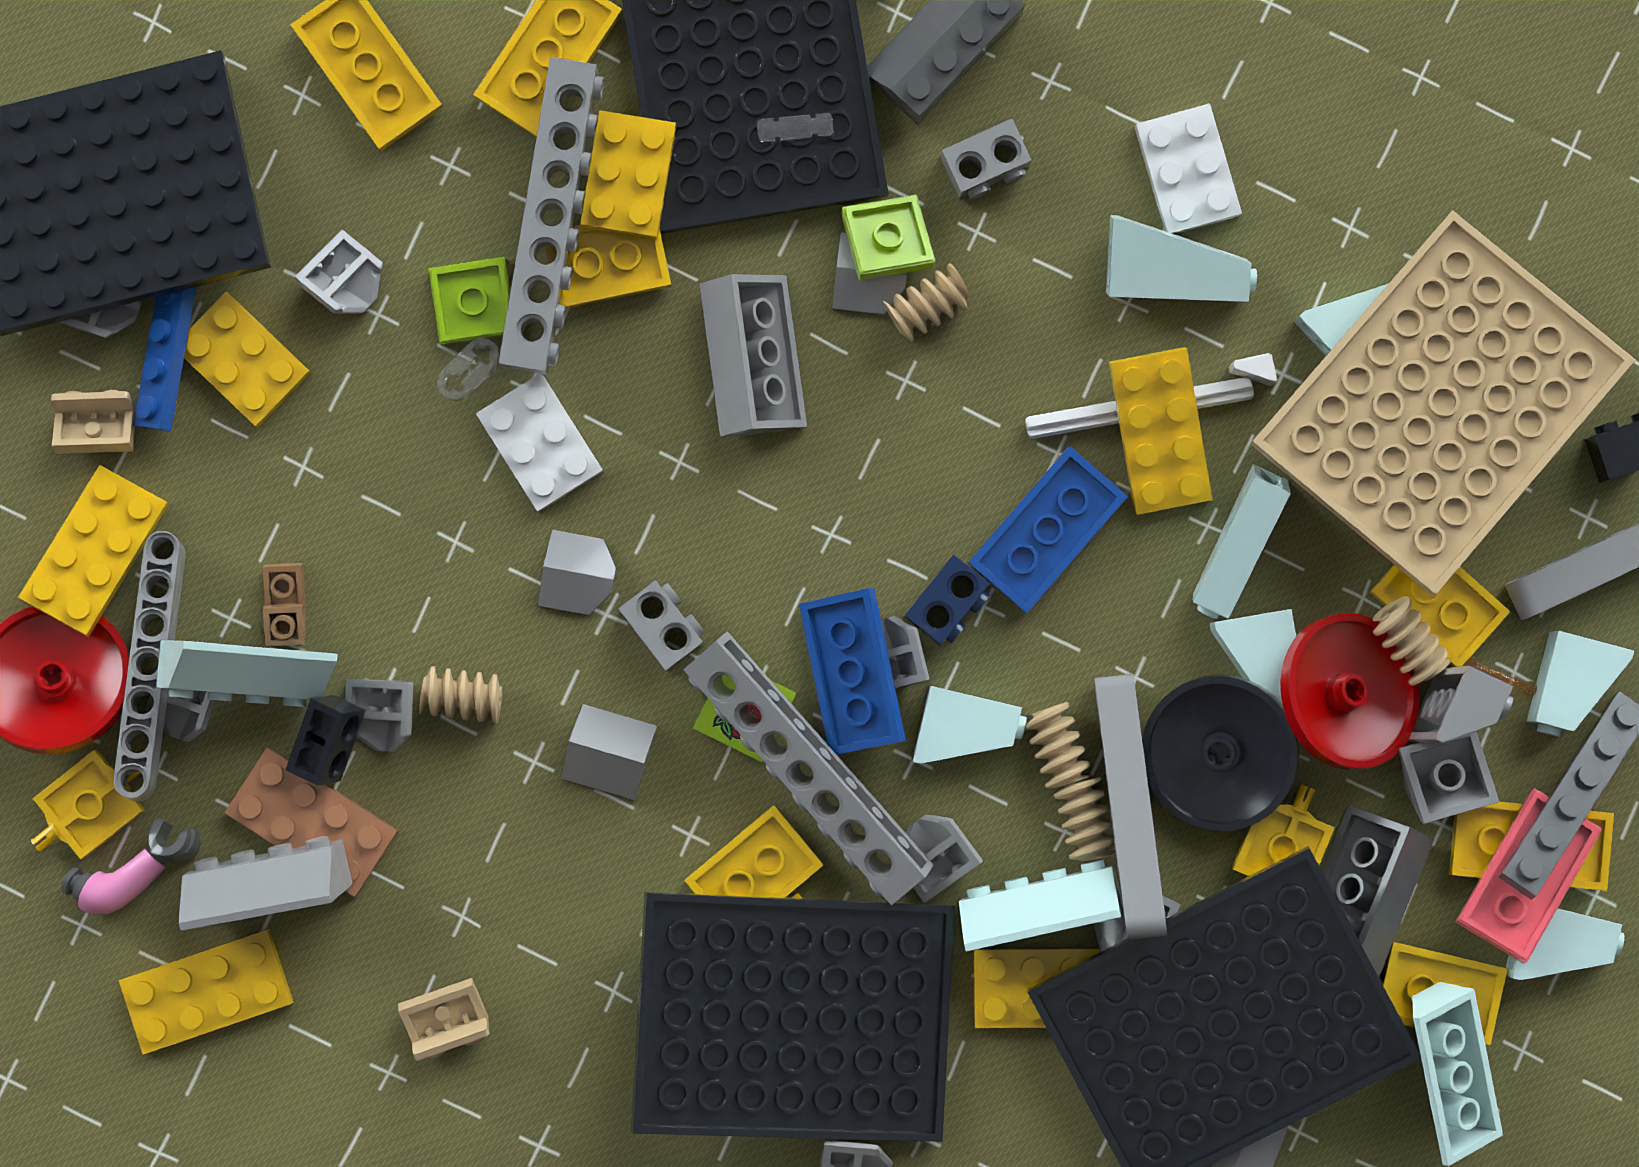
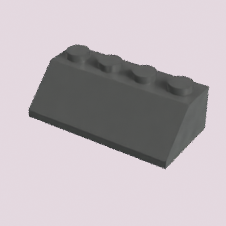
M930 0L867 66L869 81L911 120L919 125L1022 16L1025 3L1021 0Z
M1348 805L1322 872L1377 975L1380 976L1434 839L1408 826Z

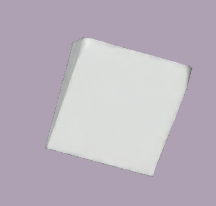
M1269 353L1235 360L1228 367L1231 374L1240 377H1248L1250 380L1268 386H1273L1277 383L1272 354L1269 355Z

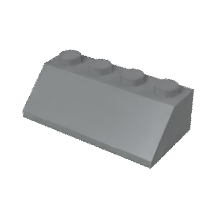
M730 274L700 283L720 436H748L807 427L787 276Z
M1471 666L1445 668L1431 679L1419 705L1417 721L1408 742L1444 743L1496 724L1499 718L1504 719L1512 706L1513 697L1509 695L1513 686Z
M321 836L305 841L306 846L292 848L291 843H284L268 848V853L255 855L254 850H247L231 855V860L218 862L217 857H209L194 862V868L182 876L179 911L180 931L332 903L353 885L343 840L329 842L328 836Z

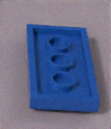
M1069 446L972 557L968 564L1027 614L1128 496Z
M866 588L800 603L799 607L828 746L838 755L906 741L875 588Z

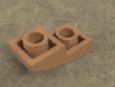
M303 563L265 564L262 567L265 606L263 607L265 645H304L306 643Z

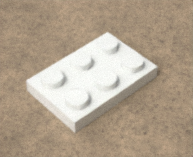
M1210 103L1135 125V131L1165 232L1178 234L1238 217L1242 214Z
M542 374L536 375L476 413L537 512L542 511L604 472Z

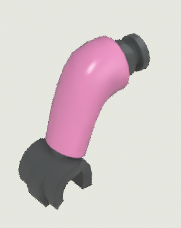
M156 817L148 835L150 850H142L132 860L113 873L98 871L93 875L90 873L83 874L82 869L74 867L66 874L62 882L61 891L67 895L73 893V898L78 900L79 909L86 913L111 914L125 907L143 892L166 868L164 864L166 861L174 864H185L194 859L201 846L200 832L195 829L180 832L177 841L170 847H167V836L173 826Z

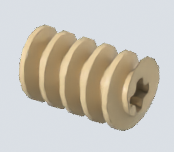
M951 263L946 266L948 277L940 271L933 273L934 285L925 278L920 280L921 293L910 286L906 289L908 300L896 294L893 296L894 308L885 301L883 302L896 328L909 341L914 340L912 329L914 327L924 334L927 333L926 320H931L937 326L941 325L940 312H944L948 317L953 318L954 304H957L964 311L968 309L966 297L970 296L961 276Z
M1405 596L1389 603L1374 615L1373 621L1378 620L1379 625L1373 630V634L1375 636L1384 633L1389 635L1382 643L1383 648L1396 645L1397 649L1391 655V659L1393 661L1401 658L1406 659L1399 670L1401 673L1414 670L1415 673L1408 683L1416 685L1435 677L1449 665L1451 660L1447 658L1448 652L1446 648L1438 646V637L1435 634H1428L1430 631L1429 624L1420 621L1421 613L1417 609H1411L1412 600Z
M431 666L423 679L419 714L421 715L427 704H429L432 716H438L444 706L447 718H453L458 708H460L463 720H468L475 710L478 722H484L488 713L491 712L493 723L498 724L503 688L499 686L497 674H493L489 683L484 684L481 672H477L473 682H468L466 670H462L458 679L453 680L451 668H446L442 678H437L435 666Z
M1068 702L1029 714L1033 716V719L1025 724V730H1038V733L1029 741L1030 744L1043 745V748L1035 754V758L1048 759V763L1040 769V773L1053 774L1054 777L1045 784V787L1049 789L1062 787L1092 776L1082 775V772L1090 766V762L1076 759L1085 751L1084 746L1071 745L1080 736L1079 732L1066 731V728L1075 721L1074 717L1061 716V713L1069 707Z
M1100 777L1065 785L1063 789L1054 794L1055 799L1067 800V804L1058 809V814L1071 816V819L1061 825L1062 829L1074 830L1075 833L1065 840V843L1068 845L1078 846V849L1069 855L1070 860L1085 862L1116 855L1114 850L1106 849L1114 843V836L1102 833L1110 828L1112 823L1109 820L1099 819L1101 815L1108 811V807L1095 804L1097 800L1105 795L1104 791L1091 788L1101 780Z

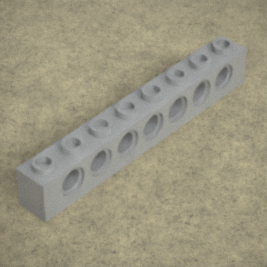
M550 57L498 363L505 369L548 375L549 367H556L560 345L554 343L556 328H563L566 306L560 305L562 290L569 291L571 284L572 267L566 266L569 252H575L577 248L579 229H574L573 225L575 213L582 214L585 191L579 190L582 175H589L592 154L587 153L586 148L588 137L595 138L598 115L592 114L594 100H601L604 88V77L599 76L596 64ZM570 95H577L583 99L581 107L574 112H568L562 108L564 99ZM563 133H571L576 136L575 145L568 150H561L556 147V140ZM556 171H565L570 175V179L566 186L554 188L549 184L551 175ZM554 208L563 212V219L560 224L547 226L543 223V216L548 210ZM546 246L555 248L557 256L551 264L543 265L537 262L536 256L541 248ZM544 284L550 287V296L545 302L535 303L531 301L530 292L535 286ZM533 322L542 324L544 326V333L539 340L531 342L524 339V329L528 324Z
M728 631L684 669L694 689L705 694L714 704L716 713L723 721L733 725L740 733L743 744L750 751L756 752L766 763V768L770 775L777 781H782L792 792V798L801 809L808 810L815 818L822 834L828 839L834 840L844 851V857L853 868L860 869L868 878L870 886L876 895L880 898H885L893 905L927 876L934 866L932 862ZM722 675H727L733 679L735 690L729 689L724 685ZM748 704L754 705L760 710L761 719L755 718L749 713ZM774 734H779L785 738L787 748L777 745L774 740ZM799 763L808 765L813 771V777L804 775L800 770ZM825 793L835 795L839 800L840 806L831 805L826 800ZM851 822L860 824L864 828L866 835L855 833L851 827ZM877 852L887 854L892 864L882 863L877 857Z

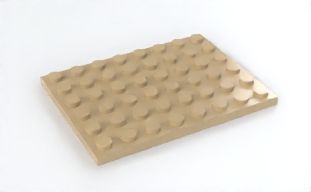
M1452 210L1256 436L1251 445L1431 596H1435L1636 359Z

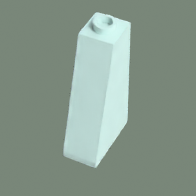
M1110 215L1106 293L1109 297L1249 302V293L1256 291L1257 270L1251 269V262L1246 258L1121 216Z
M1252 465L1193 593V603L1198 604L1197 610L1215 619H1218L1219 615L1229 619L1291 494L1287 479L1257 465Z

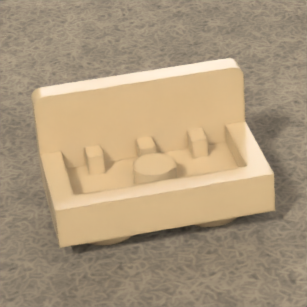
M118 390L90 393L68 391L51 395V404L55 411L52 448L55 454L133 451L135 433L133 423L136 410L129 392Z
M472 978L398 1004V1012L411 1039L413 1055L416 1061L424 1058L439 1057L447 1050L461 1045H473L490 1034L488 1014Z

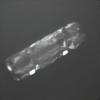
M830 113L815 114L816 118H810V114L779 117V121L773 122V118L760 119L757 123L758 138L761 142L775 141V137H781L782 141L812 138V134L816 133L817 137L833 135V119Z

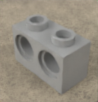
M1009 119L943 149L940 156L959 199L969 195L970 200L990 192V185L1002 179L1005 184L1022 178L1026 175L1024 169L1029 168L1031 158L1013 119ZM1000 146H1007L1014 151L1015 159L1009 163L1000 162L995 157L994 150ZM965 162H973L979 167L980 175L973 179L965 178L961 175L959 166Z
M655 580L618 609L665 671H669L704 644L699 636L705 631L692 614L684 618L676 607L681 600L670 585L666 583L661 587ZM652 597L659 598L664 605L663 613L656 619H648L642 612L643 603ZM680 628L687 634V643L680 650H671L666 644L665 638L671 629Z

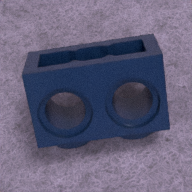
M953 555L906 612L904 617L938 645H941L945 639L952 643L965 627L960 620L970 609L976 614L990 597L985 592L990 583ZM957 577L967 578L973 588L971 595L967 598L956 597L951 591L953 579ZM941 607L947 612L948 622L945 627L936 629L928 624L926 615L930 608Z

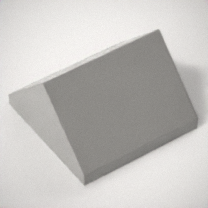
M583 704L568 742L561 779L636 800L657 726Z
M1477 731L1444 743H1417L1399 749L1404 790L1422 824L1499 802Z

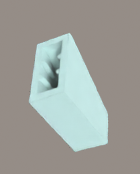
M1388 284L1306 310L1294 322L1327 356Z
M1288 609L1210 623L1212 634L1244 679L1250 680L1268 690L1282 704L1280 692L1281 670L1286 653L1296 637L1292 610Z
M1562 631L1549 632L1527 722L1538 724L1537 732L1560 737L1561 731H1574L1632 660L1634 651Z
M929 686L911 762L922 764L1013 746L1015 738L1022 739L1027 717L1020 716L1022 707Z
M1557 908L1527 963L1523 964L1510 955L1508 956L1506 976L1517 980H1524L1614 963L1615 955H1620L1624 945V933L1621 932L1622 924Z

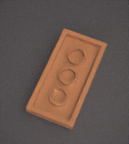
M266 747L224 813L273 845L291 843L292 848L306 846L305 841L316 837L328 836L329 842L342 839L353 883L346 892L356 897L399 830L327 784L317 786L286 771L289 759L272 748Z

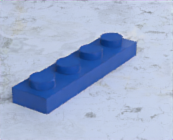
M196 287L158 296L155 299L133 426L171 432Z

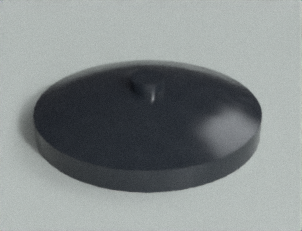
M1233 675L1201 676L1189 680L1172 690L1160 701L1150 715L1142 738L1147 781L1157 800L1165 809L1181 821L1209 831L1238 830L1258 823L1269 816L1289 793L1299 765V742L1288 724L1283 705L1262 686Z

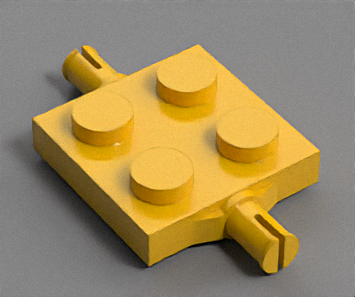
M93 750L32 798L45 814L47 824L49 825L35 838L31 839L32 844L37 845L35 848L42 853L44 849L59 838L69 844L80 860L85 859L145 811L139 802L129 800L116 791L113 779L115 768L109 765L98 750ZM140 772L133 773L127 778L126 788L130 793L132 791L128 783L138 776Z
M1300 784L1293 805H1279L1269 816L1249 826L1231 869L1250 876L1307 846L1310 847L1316 861L1320 865L1335 827L1316 820L1307 812L1316 790Z

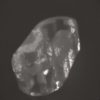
M478 338L470 342L439 373L437 387L440 393L451 401H462L471 395L499 366L500 351L495 343L485 338ZM477 348L483 351L491 348L492 351L489 353V357L492 361L490 364L486 365L480 362L471 370L469 366L477 358L474 351ZM467 370L469 373L461 381L464 386L463 390L458 392L453 389L448 392L446 390L449 386V382L446 380L447 377L452 374L457 378Z

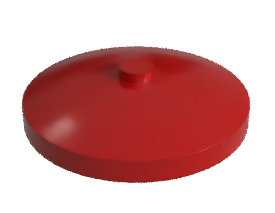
M32 606L18 611L0 623V738L13 747L31 753H65L92 743L114 725L123 710L130 654L121 635L106 618L101 616L89 638Z
M1340 613L1327 616L1306 626L1295 637L1286 653L1280 679L1283 710L1295 737L1315 758L1327 765L1344 770L1375 767L1392 759L1409 740L1419 712V685H1410L1408 683L1415 673L1414 670L1401 673L1399 669L1406 659L1401 658L1393 661L1391 655L1397 649L1396 645L1389 648H1383L1382 646L1383 641L1389 635L1384 633L1375 636L1373 630L1379 625V622L1373 621V618L1356 613Z

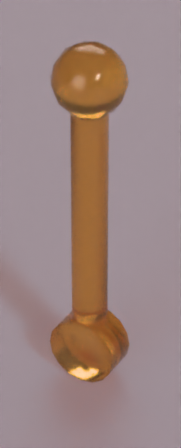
M1472 656L1463 664V666H1471L1507 684L1522 689L1526 696L1536 694L1537 685L1534 682H1522L1478 664Z

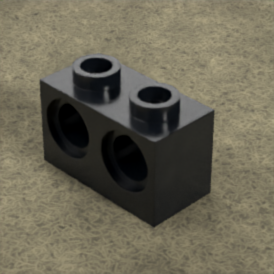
M335 695L310 698L286 771L317 786L340 782L366 710Z

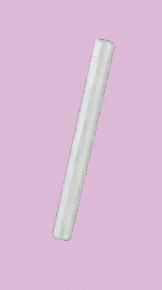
M1248 377L1194 386L1197 409L1250 400L1254 396L1253 384ZM1112 401L1029 416L1026 418L1027 434L1029 438L1036 439L1118 424L1116 402Z

